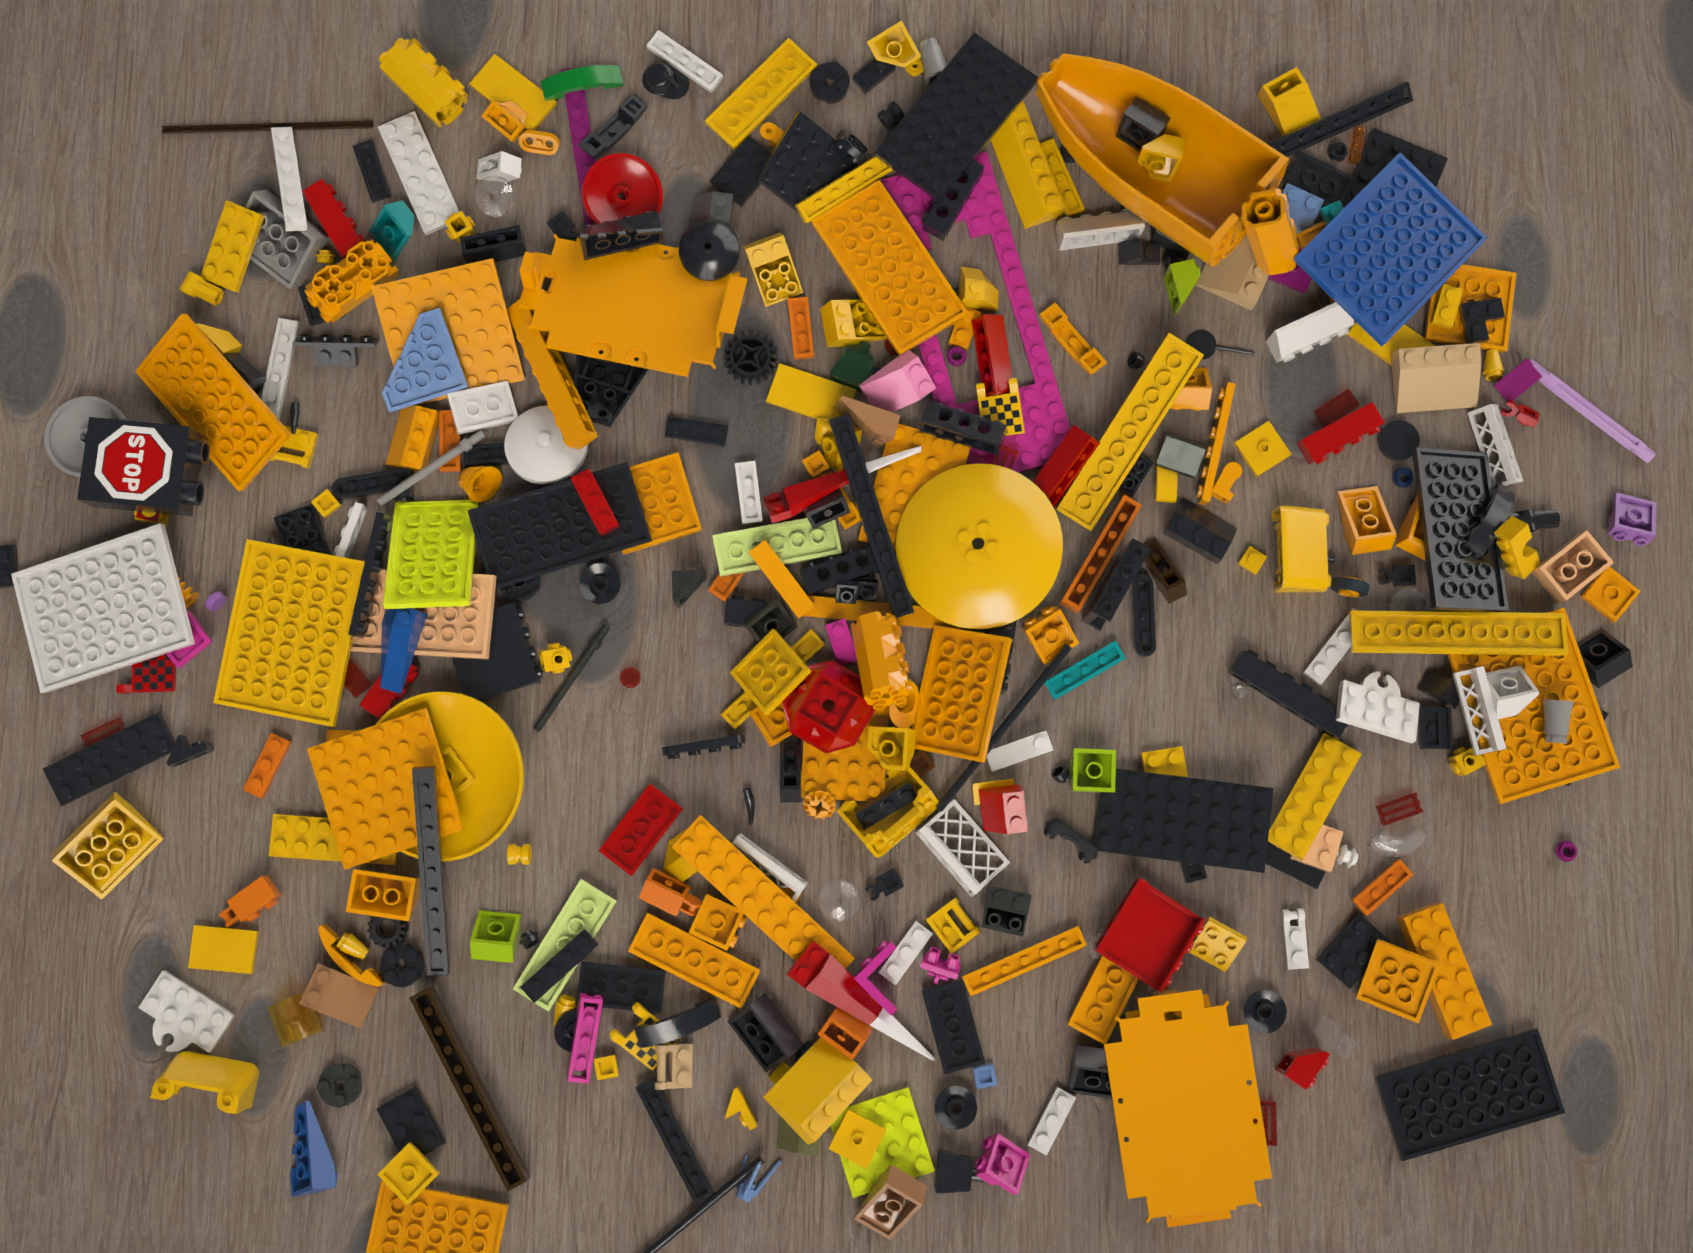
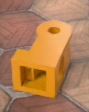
M764 123L760 128L761 140L764 144L775 148L784 131L773 123Z
M1228 463L1222 469L1213 485L1211 496L1225 504L1230 502L1234 493L1229 491L1230 488L1242 475V467L1238 463Z

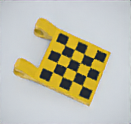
M1009 379V394L986 397L983 383L976 384L980 416L992 421H1000L1007 425L1006 436L1025 433L1017 379Z
M636 1002L632 1006L633 1012L642 1018L636 1026L652 1020L655 1022L660 1021L640 1003ZM613 1029L609 1033L611 1040L622 1046L652 1071L657 1066L655 1046L640 1048L634 1029L626 1038L617 1029ZM680 1038L663 1044H676Z

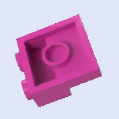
M188 610L186 611L195 644L166 653L179 669L213 643L211 638L202 629L203 626L191 611Z
M998 1133L986 1137L981 1144V1148L984 1149L982 1156L975 1162V1168H977L975 1175L990 1185H999L1013 1195L1019 1194L1030 1154Z

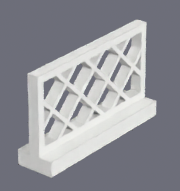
M955 799L942 812L940 811L916 832V835L971 897L976 895L1010 863ZM952 806L959 812V820L947 819L948 810ZM934 822H944L943 834L935 833L930 826ZM947 823H958V835L947 834ZM962 824H970L973 828L972 836L961 835ZM946 837L958 838L957 850L949 849L946 846ZM961 838L972 839V851L961 850ZM976 840H984L987 844L986 852L975 851ZM960 853L972 854L971 866L963 865L960 862ZM975 854L986 855V867L975 866ZM990 855L998 856L1003 863L998 868L989 867ZM974 869L986 870L985 880L981 883L974 878Z
M743 834L737 835L732 842V845L745 857L747 856L751 859V862L758 864L762 872L765 869L767 871L764 873L765 875L776 877L777 886L780 889L789 887L796 893L792 900L796 901L807 886V881Z

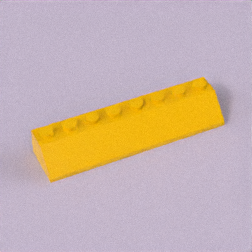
M1022 101L990 141L1023 227L1027 229L1061 217L1065 207L1025 104Z

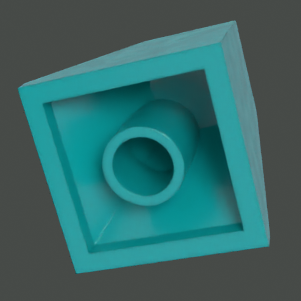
M403 200L385 204L368 230L375 241L389 255L392 262L397 259L412 235L414 215Z

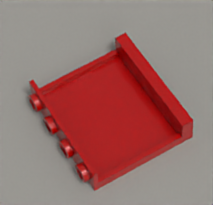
M1136 877L1092 950L1156 991L1162 992L1163 989L1167 990L1172 982L1170 978L1174 971L1177 972L1183 964L1181 959L1184 954H1188L1193 948L1194 943L1192 941L1195 936H1199L1204 930L1205 925L1203 923L1206 919L1199 917L1152 887L1147 881Z

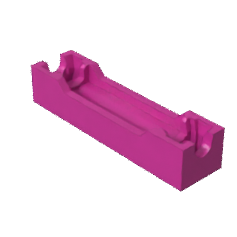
M580 993L573 1041L566 1072L568 1082L589 1084L603 1003L601 995L588 996L585 993ZM584 1002L597 1003V1005H595V1008L594 1006L584 1007ZM574 1069L575 1071H584L585 1069L586 1073L578 1076L574 1075L573 1072Z

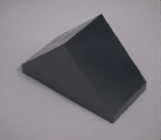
M1426 672L1417 690L1452 709H1456L1460 700L1454 679L1433 672Z

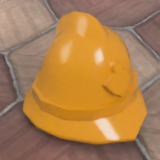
M492 466L468 467L459 474L458 483L470 500L483 502L496 494L501 486L503 476L499 469Z

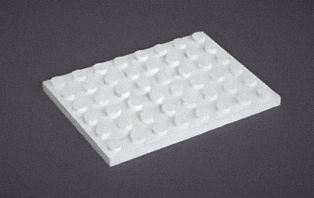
M160 523L11 574L40 693H48L195 644L164 524Z

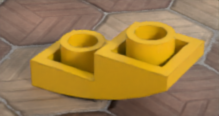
M1155 465V501L1175 503L1177 499L1178 473Z

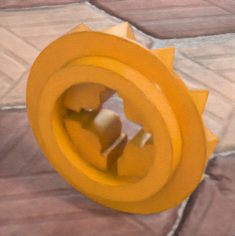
M821 790L812 791L803 799V810L806 811L807 816L811 815L814 819L822 818L824 820L826 817H831L833 812L836 811V801L828 792ZM822 801V807L818 810L816 806Z

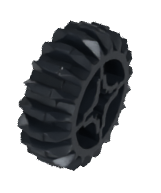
M749 330V335L746 336L744 331H742L741 338L734 335L735 342L729 340L728 345L730 347L724 348V352L727 353L723 355V360L727 361L724 363V367L730 368L727 372L729 375L734 374L733 379L735 381L741 377V384H744L746 380H748L749 385L753 384L752 380H756L757 384H760L761 377L767 381L766 373L773 375L774 372L771 368H777V363L774 362L778 360V355L775 354L777 348L772 347L774 344L772 340L767 341V335L760 338V331H757L755 336L752 330ZM746 344H757L759 346L749 348ZM740 348L743 355L739 362L735 364L734 356ZM766 351L768 355L767 361L761 367L758 360L762 357V353ZM747 354L754 355L755 363L753 360H747ZM747 367H751V368H753L755 371H754V372H746V371L741 370V368H742V369H745V368H747Z

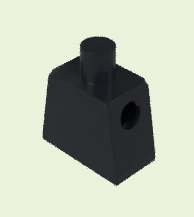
M939 1148L935 1193L971 1191L972 1181L984 1182V1180L975 1175L977 1168H973V1158Z

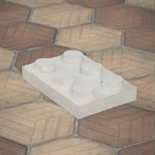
M508 381L447 394L458 435L513 423L518 417Z

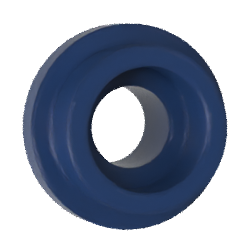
M1405 467L1398 468L1392 475L1393 483L1399 488L1410 486L1414 479L1411 470ZM1403 475L1405 477V481H1401L1399 479V476Z

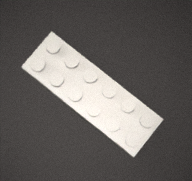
M413 111L378 126L424 234L429 235L447 227L444 221L453 213H458L459 209L416 112Z

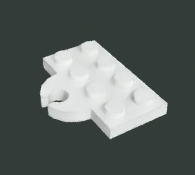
M1380 672L1367 675L1360 684L1347 680L1340 682L1336 721L1405 742L1414 743L1416 741L1420 703L1402 698L1397 682L1390 675L1387 674L1382 679L1384 688L1380 687L1377 683Z
M165 970L161 972L138 1007L156 1019L153 1025V1038L158 1046L164 1043L167 1033L173 1035L174 1042L172 1045L167 1046L165 1050L168 1052L181 1051L194 1043L211 1053L236 1016Z

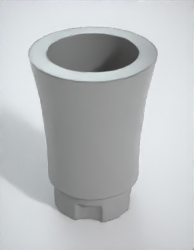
M929 38L919 43L925 84L928 86L933 83L947 66L941 47L935 38Z
M1543 699L1545 742L1567 744L1574 701Z

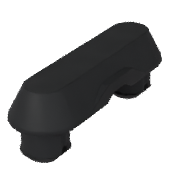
M1055 817L1046 822L1045 836L1050 835L1049 839H1055L1058 834L1063 839L1073 842L1075 847L1081 851L1078 855L1080 861L1084 859L1083 863L1088 864L1091 859L1097 858L1098 846L1059 818Z

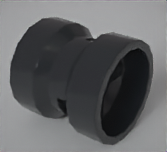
M892 101L886 110H881L877 113V117L881 124L887 130H890L894 127V123L901 121L905 117V114L901 107Z

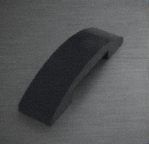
M631 94L619 106L618 112L595 133L591 132L578 144V147L593 159L599 157L627 134L646 111L647 106Z
M1499 481L1496 482L1488 497L1491 501L1478 526L1471 530L1464 544L1480 557L1485 554L1496 539L1494 532L1507 520L1514 503L1515 493Z
M712 997L696 1003L694 1008L655 1022L652 1020L634 1027L640 1048L655 1046L681 1038L721 1018L715 998Z

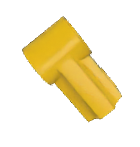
M188 271L179 287V290L193 298L198 297L214 306L220 304L223 299L224 291L206 282L205 279L191 271Z

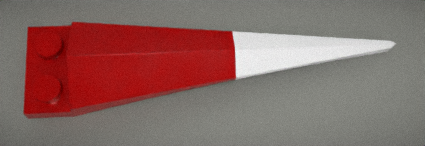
M918 446L866 462L868 473L922 451V448ZM844 469L783 487L781 488L782 492H774L763 497L771 522L775 523L795 516L821 498L848 484Z
M811 939L786 973L787 976L818 997L925 1057L935 1060L828 951Z

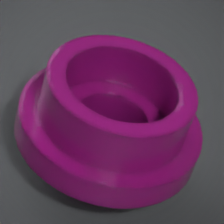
M959 346L950 348L946 355L947 362L954 367L962 366L967 358L966 351ZM958 354L960 359L954 360L953 355Z
M1561 841L1557 844L1555 853L1561 861L1569 862L1577 856V848L1571 841ZM1564 847L1568 849L1567 855L1563 854Z

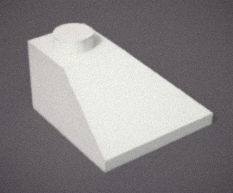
M1521 665L1486 673L1498 719L1517 715L1539 695L1538 689Z

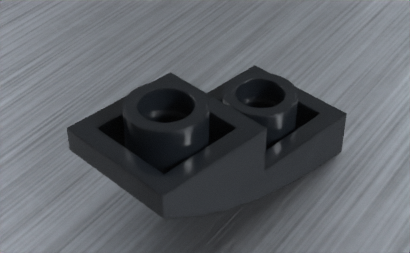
M1140 454L1118 489L1133 497L1154 462Z
M855 579L838 582L835 603L856 604V600L876 601L878 579Z

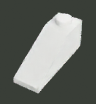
M1043 731L992 749L986 757L993 772L1053 751L1047 731Z

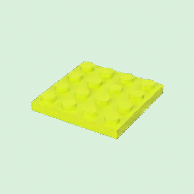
M909 1087L850 1105L831 1124L833 1135H835L847 1110L850 1109L886 1128V1132L867 1169L840 1155L853 1198L869 1193L882 1173L891 1164L914 1178L935 1171Z

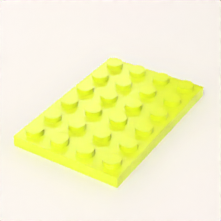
M473 500L395 502L383 599L385 609L470 606L476 537L467 510L479 507L478 502Z

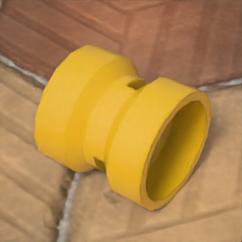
M508 844V865H516L520 862L523 865L531 864V844H523L521 847L516 844Z

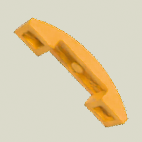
M1056 302L1039 314L1043 323L1057 342L1090 376L1107 364V361L1095 347L1092 349L1068 321V316Z
M819 450L802 460L811 479L832 473L830 466ZM841 487L840 489L851 512L837 518L844 530H847L860 522L861 519L856 507Z
M327 924L319 926V935L326 951L343 971L365 984L377 987L386 984L385 980L373 968H368L363 972L345 953L339 952L340 949L336 947V944L341 938Z

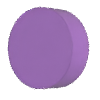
M220 591L214 592L207 598L205 606L211 612H216L225 604L227 597Z

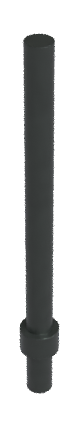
M603 624L595 637L590 639L587 643L589 646L533 726V729L538 732L542 730L595 650H599L602 645L601 641L610 628Z

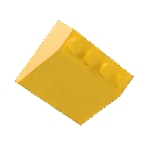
M114 792L53 851L52 861L100 899H103L164 838L131 804Z
M820 1037L763 1098L809 1145L816 1142L872 1081V1078L855 1061Z

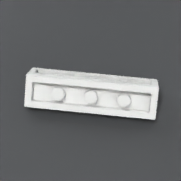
M1490 404L1469 412L1468 416L1479 450L1488 454L1492 489L1497 482L1495 476L1498 470L1505 473L1507 481L1502 482L1504 486L1523 482L1498 404ZM1482 412L1485 413L1487 420L1484 426L1477 424L1475 415ZM1485 431L1492 434L1493 440L1490 445L1483 442L1482 437ZM1491 451H1495L1499 455L1496 465L1489 460Z
M1484 666L1453 673L1474 756L1506 749ZM1470 674L1472 684L1469 689L1462 685L1460 676ZM1469 695L1477 699V705L1474 709L1467 705L1466 700ZM1475 715L1482 718L1483 725L1480 730L1472 724V719ZM1481 735L1487 738L1490 748L1479 750L1477 741Z

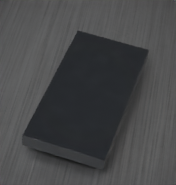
M313 504L274 517L283 546L332 555L316 507Z

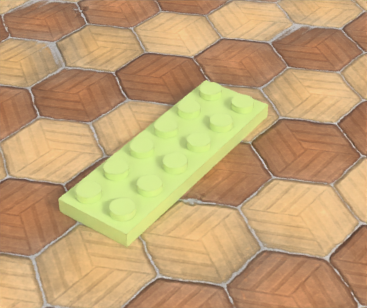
M808 518L712 535L720 577L760 570L748 552L763 540H766L784 565L842 554L835 520L815 529L812 528Z
M580 879L513 990L531 1000L520 987L584 929L595 938L617 900ZM578 964L535 1004L549 1012Z

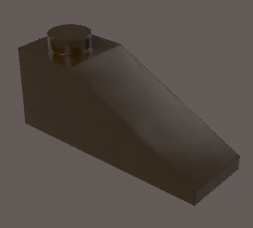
M1156 538L1143 543L1151 548L1144 563L1168 604L1186 596V581Z

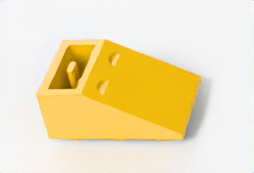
M1297 67L1263 85L1257 95L1282 135L1320 119L1309 86Z
M781 232L742 246L765 307L803 293L784 235Z
M830 300L820 308L827 347H846L887 340V337L862 300Z

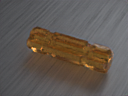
M1358 125L1354 129L1350 150L1351 155H1349L1348 161L1350 164L1358 165L1361 161L1366 126Z

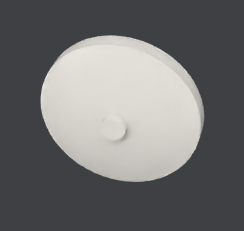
M539 406L525 411L513 421L507 431L504 448L507 460L517 475L531 483L547 485L561 482L577 472L586 458L588 444L581 450L568 447L563 441L560 429L555 424L552 411L548 406Z

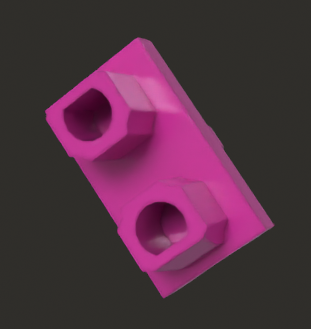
M930 947L927 954L923 957L920 968L928 970L927 975L935 977L934 984H938L939 979L948 981V977L957 980L961 965H959L960 956L949 953L946 961L939 958L940 949Z

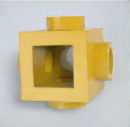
M462 211L453 213L444 221L448 227L445 231L451 241L456 239L458 244H460V237L476 234L473 229L476 226L469 215L465 217Z
M559 642L548 644V648L538 650L541 667L544 672L552 671L553 674L565 672V668L570 667L569 662L572 661L570 649L560 645Z

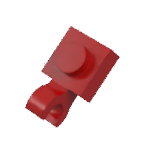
M1508 399L1506 405L1510 406L1511 409L1501 408L1500 411L1505 417L1516 416L1515 419L1524 426L1529 425L1534 428L1539 422V412L1523 404L1518 405L1511 399Z

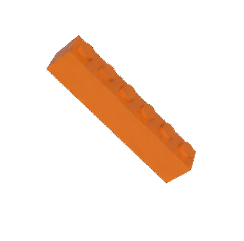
M1123 495L1061 599L1060 605L1075 614L1079 613L1142 506L1140 503Z

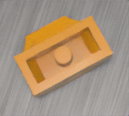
M493 100L481 117L514 143L525 128L527 113L513 101L500 103Z

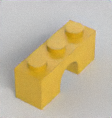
M1511 516L1494 532L1497 540L1496 543L1502 554L1501 557L1506 565V571L1511 576H1517L1524 580L1541 564L1537 550L1525 545L1532 538L1527 523Z

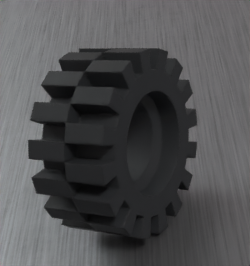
M371 916V921L367 924L369 926L367 933H370L368 937L379 947H393L402 943L403 939L408 935L406 932L409 931V927H407L408 921ZM385 920H391L395 923L396 930L391 936L383 935L380 930V926Z

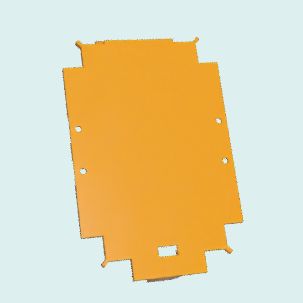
M554 234L555 244L551 255L525 252L519 270L523 291L518 305L520 308L535 310L531 324L526 327L527 332L532 329L549 332L546 348L685 377L689 375L692 362L710 365L713 370L716 369L713 363L716 350L721 347L724 333L734 334L748 280L747 278L738 277L740 276L739 271L730 273L716 281L699 280L691 276L684 269L679 258V247L675 248L660 244L584 260L578 238L575 242L560 239ZM545 277L553 278L549 292L542 289Z
M1201 989L1184 992L1169 990L1152 993V996L1137 998L1140 1017L1120 1019L1115 1016L1114 1019L1119 1022L1122 1041L1104 1044L1127 1199L1146 1197L1148 1217L1145 1221L1149 1223L1152 1218L1166 1216L1167 1227L1230 1219V1210H1236V1206L1257 1204L1261 1207L1262 1204L1257 1201L1254 1181L1271 1179L1272 1174L1248 1025L1229 1026L1226 1010L1229 1001L1227 1000L1223 1005L1204 1007ZM1180 1010L1182 1019L1165 1021V1012ZM1247 1080H1251V1085H1247ZM1119 1098L1123 1099L1122 1103H1118ZM1255 1118L1257 1119L1256 1124L1253 1123V1119ZM1125 1137L1129 1138L1128 1142L1124 1141Z

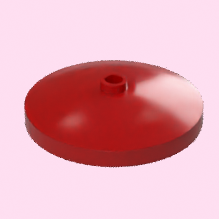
M615 153L599 159L588 170L582 183L581 197L586 214L596 225L604 221L640 215L644 212L657 211L659 215L663 203V189L658 175L647 162L631 154ZM622 194L624 199L618 198L617 195Z

